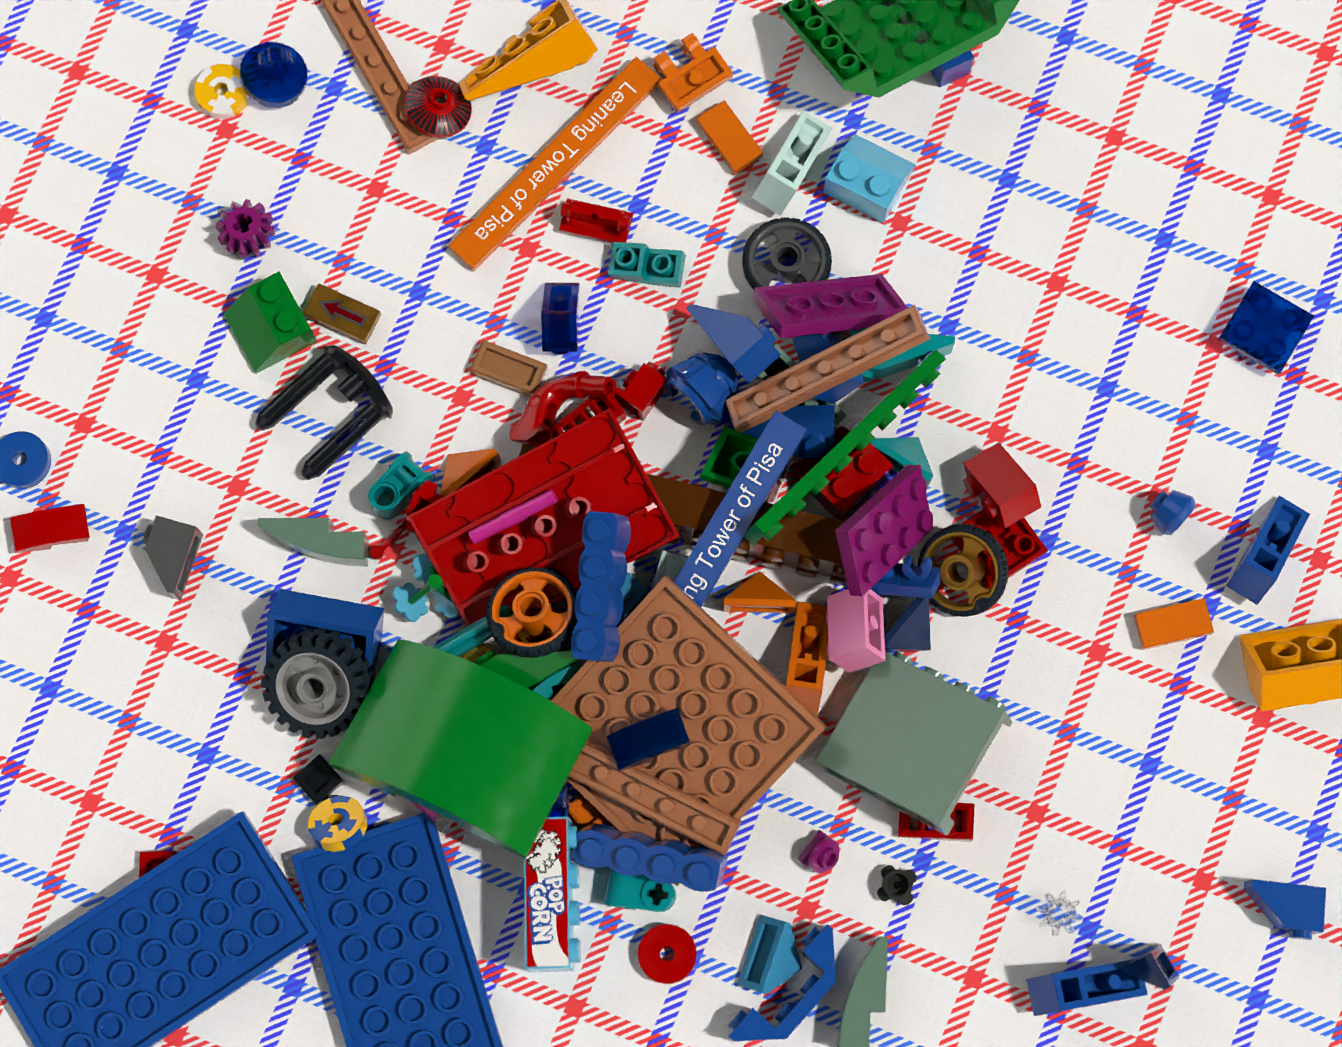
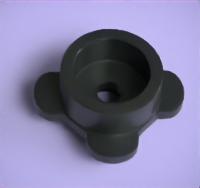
M891 865L885 866L881 870V876L883 877L882 886L877 890L879 899L882 901L896 900L901 905L910 904L913 900V895L911 894L913 883L917 880L915 872L911 869L903 871L895 870ZM895 882L900 883L899 889L894 888L893 884Z

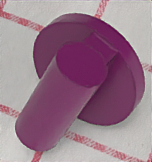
M818 830L797 860L817 873H824L832 869L838 862L839 845L835 840Z

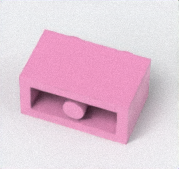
M849 589L827 596L826 622L828 625L827 654L829 660L848 673L886 661L883 598L871 589L863 597L851 596Z

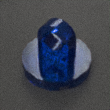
M265 42L255 45L245 53L240 64V84L244 93L250 99L252 97L258 101V104L264 107L282 108L293 104L304 92L307 86V66L303 57L294 48L280 42Z

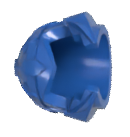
M707 352L698 353L689 357L688 360L681 361L670 367L666 372V390L668 394L674 397L679 394V390L698 410H693L690 418L692 421L699 425H718L723 421L728 412L725 400L736 395L738 392L737 374L727 358Z

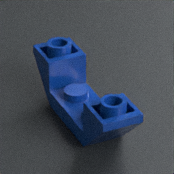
M828 924L822 930L815 926L802 941L806 949L801 954L823 973L820 978L814 973L799 989L804 994L795 1006L788 1002L776 1015L775 1019L779 1022L776 1028L754 1008L748 1014L742 1009L728 1025L733 1030L728 1036L733 1042L787 1039L836 983L833 929Z

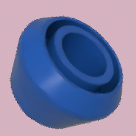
M1163 490L1150 505L1154 510L1151 518L1162 535H1172L1196 507L1195 499L1193 496L1176 490H1172L1169 494Z

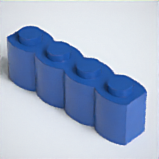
M589 511L585 517L582 528L585 549L580 557L578 567L579 579L582 585L575 598V614L578 622L571 636V650L575 659L613 662L618 654L620 635L617 624L621 619L624 606L623 595L620 589L627 575V560L624 552L629 545L631 537V526L627 516L616 513Z
M605 824L587 825L576 834L577 848L573 850L572 859L586 867L603 868L608 866L613 871L622 875L638 876L644 874L649 879L658 883L673 884L680 882L687 888L700 892L716 890L724 880L728 856H724L708 847L692 849L687 844L675 839L656 841L645 833L637 831L621 833L617 829Z

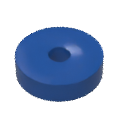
M18 431L10 433L0 440V479L13 488L27 489L36 486L44 480L51 467V453L47 445L38 436L30 432ZM22 455H26V462L22 465H17V459Z

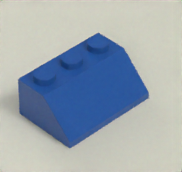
M279 589L268 611L266 664L275 649L291 635L297 632L301 633L304 629L312 628L314 632L318 628H325L327 634L333 630L339 632V639L344 640L346 637L350 638L353 641L350 645L353 649L359 646L363 651L361 659H368L370 667L367 671L372 672L374 676L382 640L384 608Z

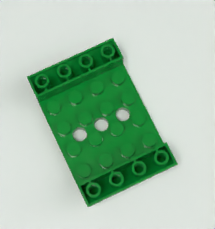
M791 0L777 9L778 13L843 89L880 98L997 36L1020 0H834L821 8L814 0ZM886 3H894L893 5L888 7L883 5ZM903 21H909V22H910V23L907 24V25L900 24V23L903 22ZM927 40V42L923 44H920L916 41Z

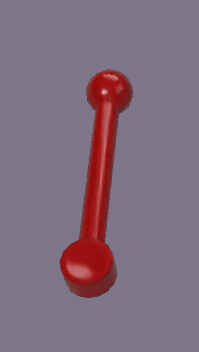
M405 520L380 545L371 547L369 553L373 559L380 560L383 558L384 550L407 529V521Z

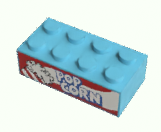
M547 817L527 858H524L525 969L529 972L574 971V963H581L580 940L574 938L573 926L580 925V903H578V900L573 901V888L580 887L579 866H577V863H572V852L574 848H577L576 834L578 830L577 826H572L569 817Z

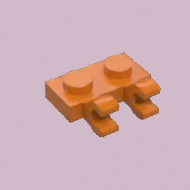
M693 33L681 39L683 43L681 49L687 58L691 60L683 67L677 69L665 51L653 58L655 61L653 67L664 78L658 82V88L677 114L733 78V71L715 46L705 51Z

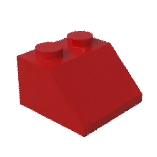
M842 425L836 429L835 446L850 432L849 429ZM871 443L861 452L854 448L848 454L853 460L838 475L834 470H831L825 476L830 482L815 496L837 520L843 521L891 474L893 464ZM806 458L791 472V475L799 482L822 458Z

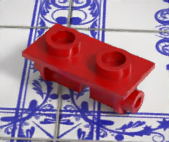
M567 198L566 203L563 202L561 208L562 220L559 231L611 243H626L634 213Z

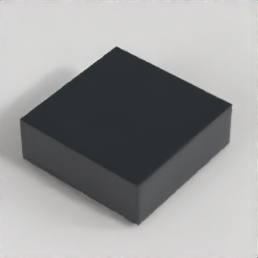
M321 754L293 777L316 805L324 801L345 782L333 767L329 766Z

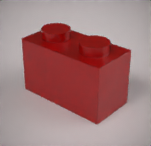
M1000 443L963 462L966 478L963 479L967 491L972 497L978 496L982 500L981 504L986 514L991 519L996 517L1004 528L1041 508L1036 484Z

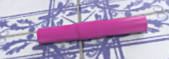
M550 489L470 530L469 536L472 542L477 544L557 503V496Z

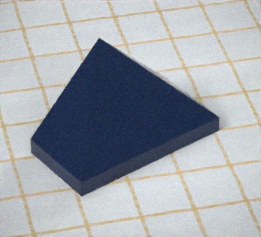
M917 597L884 636L885 652L894 654L895 652L905 653L931 650L929 598Z
M1161 944L1118 969L1163 990L1171 987L1180 977Z

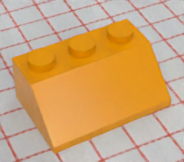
M1342 619L1240 635V646L1250 691L1261 711L1279 710L1286 707L1315 704L1317 702L1342 698Z

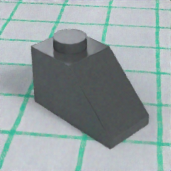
M156 515L153 524H149L144 533L143 543L146 544L145 551L166 591L174 599L181 600L203 533L196 526Z

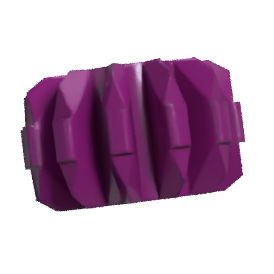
M245 199L242 207H239L236 202L232 201V211L221 210L220 215L224 221L216 222V229L220 232L217 239L221 245H227L226 250L231 255L239 251L241 258L246 259L249 251H253L254 255L259 257L261 254L260 246L267 248L271 246V242L267 237L274 236L276 233L274 226L271 225L274 219L271 213H265V208L261 203L252 206L251 201ZM248 225L249 231L243 233L242 228Z

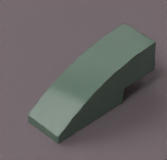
M258 518V526L265 534L296 552L325 562L368 567L369 539L365 532H334V525L330 518Z
M880 936L876 940L853 978L842 1011L837 1047H869L870 1012L885 1013L888 937Z

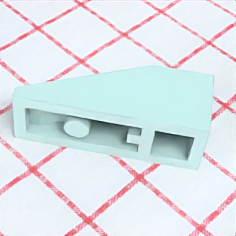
M803 110L751 198L781 216L799 188L832 128Z

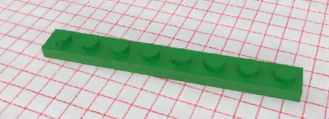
M937 349L931 353L743 536L753 546L762 537L769 542L784 527L779 521L786 514L792 519L807 505L803 498L809 492L815 497L830 482L825 476L831 470H834L838 475L853 460L848 454L854 448L861 452L875 439L871 432L877 426L883 431L897 417L893 412L895 408L899 405L903 409L907 408L919 396L915 389L920 384L927 388L941 374L937 368L946 360Z

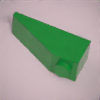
M561 648L556 652H551L550 655L539 656L538 658L519 657L509 652L496 655L495 651L492 650L476 659L475 662L530 689L579 659L573 657L571 648Z

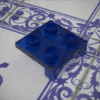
M1253 281L1218 340L1238 351L1239 359L1242 360L1244 356L1249 358V365L1259 363L1279 375L1313 320L1314 315Z

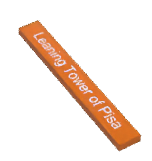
M635 57L448 245L449 249L475 271L658 86L661 78L640 59Z

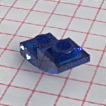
M678 708L644 719L607 736L618 772L653 761L655 756L689 746L690 743Z

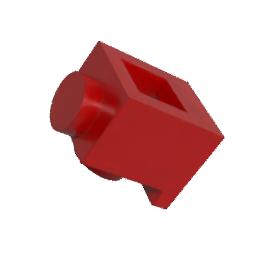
M653 362L643 363L638 371L633 369L623 383L625 390L619 387L616 389L614 394L616 400L622 407L644 421L666 390L667 378L664 376L665 372Z

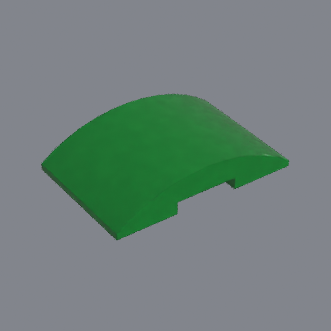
M398 639L328 764L330 767L392 796H395V794L457 822L460 828L526 859L593 728L550 700L492 670L427 645Z

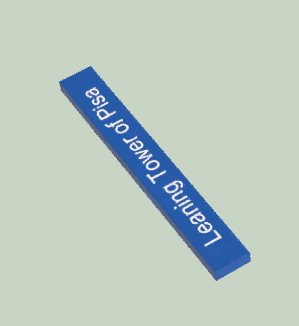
M778 411L774 412L674 581L701 608L744 538L743 535L750 528L808 430Z

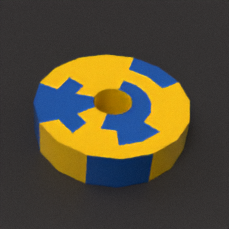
M348 796L330 797L320 802L312 810L308 819V831L316 846L324 851L338 852L356 845L367 829V816L361 804Z

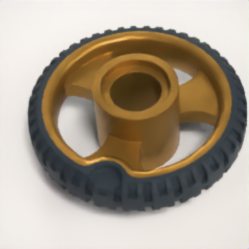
M968 524L951 525L934 533L923 546L917 566H921L925 557H930L933 563L932 567L940 568V576L943 583L952 590L959 591L965 589L969 596L968 604L953 602L946 598L938 588L933 598H929L930 602L945 613L961 617L978 615L996 604L1005 591L1009 572L1007 558L999 542L987 531ZM954 537L963 538L964 548L962 552L947 557L943 563H939L933 558L936 550L945 541ZM983 550L988 551L994 564V581L991 588L985 587L980 582L985 574V564L979 556ZM959 562L964 563L968 568L969 574L967 579L962 578L957 572Z

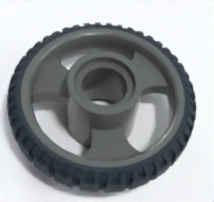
M789 217L776 218L759 226L748 238L742 255L744 276L753 290L757 287L769 286L773 279L782 283L794 282L799 277H802L806 282L828 280L832 266L831 250L824 235L810 223ZM798 233L807 237L815 245L820 262L808 263L804 261V249L801 244L794 240ZM772 234L778 242L771 249L770 262L763 266L754 265V256L758 246L765 238ZM783 256H790L796 263L792 266H783L778 262V259Z

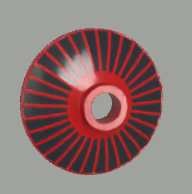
M428 76L419 79L410 86L405 96L404 110L409 122L418 131L428 136L445 138L458 134L467 126L472 113L471 100H466L460 85L455 81L441 76ZM435 99H441L445 103H438Z

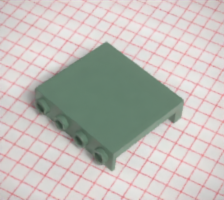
M885 652L886 661L872 665L816 762L830 775L948 836L955 824L949 816L1002 724L1010 727L1013 722L1005 711L1006 706L992 697H987L986 700H983L974 695L975 691L961 682L956 681L952 685L943 680L944 676L930 667L926 666L924 670L913 666L914 662L902 653L895 652L894 655Z

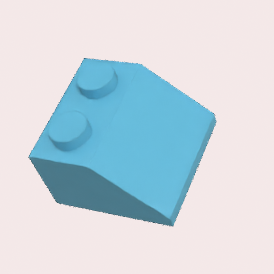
M855 134L842 148L827 174L823 193L884 224L916 164Z

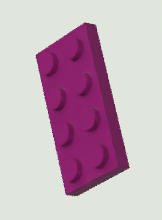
M882 274L757 287L754 290L753 297L754 302L779 338L828 334L844 330L857 331L862 328H869L908 308Z
M908 464L835 530L851 596L863 597L933 529V515L929 509L926 495L927 486L923 479L920 465Z

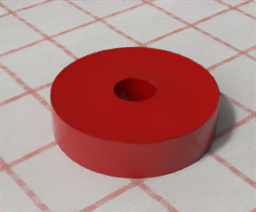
M662 924L650 929L643 936L638 947V960L643 972L657 983L674 984L680 982L691 973L696 962L697 952L692 937L687 931L676 925ZM665 947L672 948L675 953L674 958L670 961H664L660 957V952Z

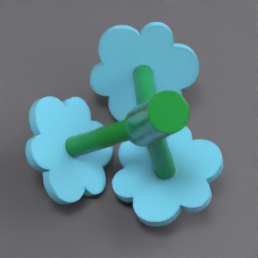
M416 555L412 562L413 567L416 569L414 571V578L418 581L424 580L426 586L422 589H415L412 583L407 582L403 587L397 586L394 588L392 597L396 601L394 605L396 612L403 613L404 617L410 622L417 621L420 616H424L428 612V607L425 604L428 599L427 594L435 592L434 597L438 601L435 604L436 611L444 613L449 619L456 618L459 614L445 587L442 585V578L436 574L427 555Z

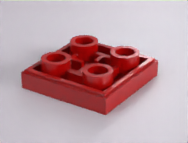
M983 509L962 523L974 525L987 531L999 542L1007 558L1008 579L1048 552L1025 518L1004 528L996 517L991 519ZM951 538L959 551L962 552L964 548L963 538ZM983 550L979 554L985 564V574L981 582L985 587L991 588L994 581V564L988 551Z

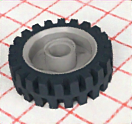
M312 628L304 629L301 633L297 632L275 649L264 666L262 674H265V676L261 680V688H266L262 694L264 701L271 702L268 707L271 715L276 712L280 715L276 721L281 725L288 722L290 724L288 730L294 734L298 730H302V737L310 738L315 734L316 739H324L328 734L330 737H333L341 731L344 732L349 728L372 687L370 684L373 681V674L367 671L370 667L368 659H361L363 651L359 646L353 649L350 646L353 642L350 638L339 639V632L333 630L327 634L325 628H318L314 632ZM311 678L318 679L324 689L316 687Z

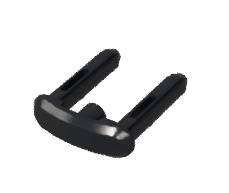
M335 345L323 346L324 353L258 413L255 421L256 427L261 431L273 428L337 369H343L349 375L337 386V389L350 402L363 391L370 397V402L305 461L301 475L306 480L320 477L383 418H392L393 407L379 382L354 356Z

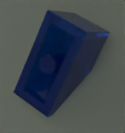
M545 283L541 311L542 352H552L559 355L577 352L579 339V283Z

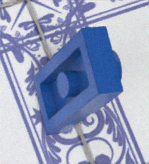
M907 556L903 564L897 563L871 590L880 595L933 598L942 581L940 568L932 567L933 563L930 557H925L921 566H915L912 556Z

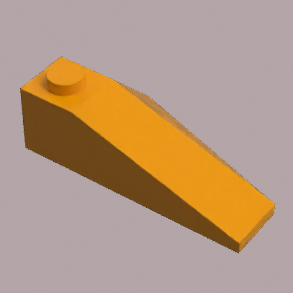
M556 0L528 21L531 25L528 31L520 37L512 35L505 42L507 45L500 56L493 55L488 57L459 83L466 100L470 101L587 63L598 49L568 0Z

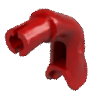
M578 371L543 384L534 391L520 419L516 420L511 427L510 439L513 442L535 447L549 441L553 437L551 428L556 414L566 400L572 398L585 399L587 396L611 399L616 391L615 380L609 376L589 375L586 371Z

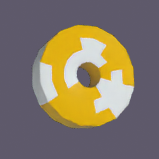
M216 64L209 66L200 73L195 81L194 93L196 101L205 114L213 118L228 119L235 117L245 109L249 102L250 88L247 79L238 68L232 65ZM221 88L228 89L227 92L223 95L217 94L218 90Z

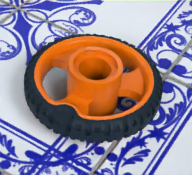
M528 567V569L517 570L516 573H511L506 576V579H502L490 595L491 597L488 600L486 619L490 633L504 650L513 655L524 658H538L539 656L550 655L551 652H556L570 641L573 629L578 622L575 614L577 592L567 578L554 570L543 567ZM546 584L553 585L561 591L567 601V612L559 614L552 611L547 596L542 592ZM519 586L523 587L524 590L519 592L513 600L512 609L514 614L510 617H500L501 605L508 594ZM541 608L540 613L536 616H525L530 609ZM520 630L531 636H539L549 630L553 632V636L536 643H523L514 640Z

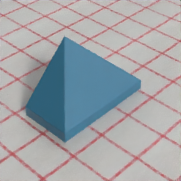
M760 915L737 985L768 994L802 969L791 924Z

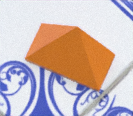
M493 448L448 454L440 495L446 496L492 471L501 463L499 453Z
M760 571L724 598V612L795 614L796 599Z

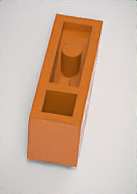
M798 601L785 687L815 716H818L827 658V606Z

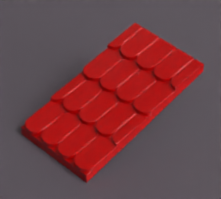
M611 408L406 517L436 574L442 578V584L466 627L486 616L488 600L497 584L502 579H506V576L516 573L517 570L523 568L543 567L554 570L567 578L574 589L578 590L582 585L578 573L579 561L585 549L582 528L589 511L616 513L628 517L631 526V537L629 545L624 552L627 564L680 536ZM550 489L556 494L557 503L477 544L472 542L469 536L470 530ZM546 584L542 590L550 604L564 597L560 590L550 584ZM519 586L510 592L501 607L507 605L513 611V600L519 592L524 590L523 587ZM532 608L526 613L525 616H528L540 610L541 608Z

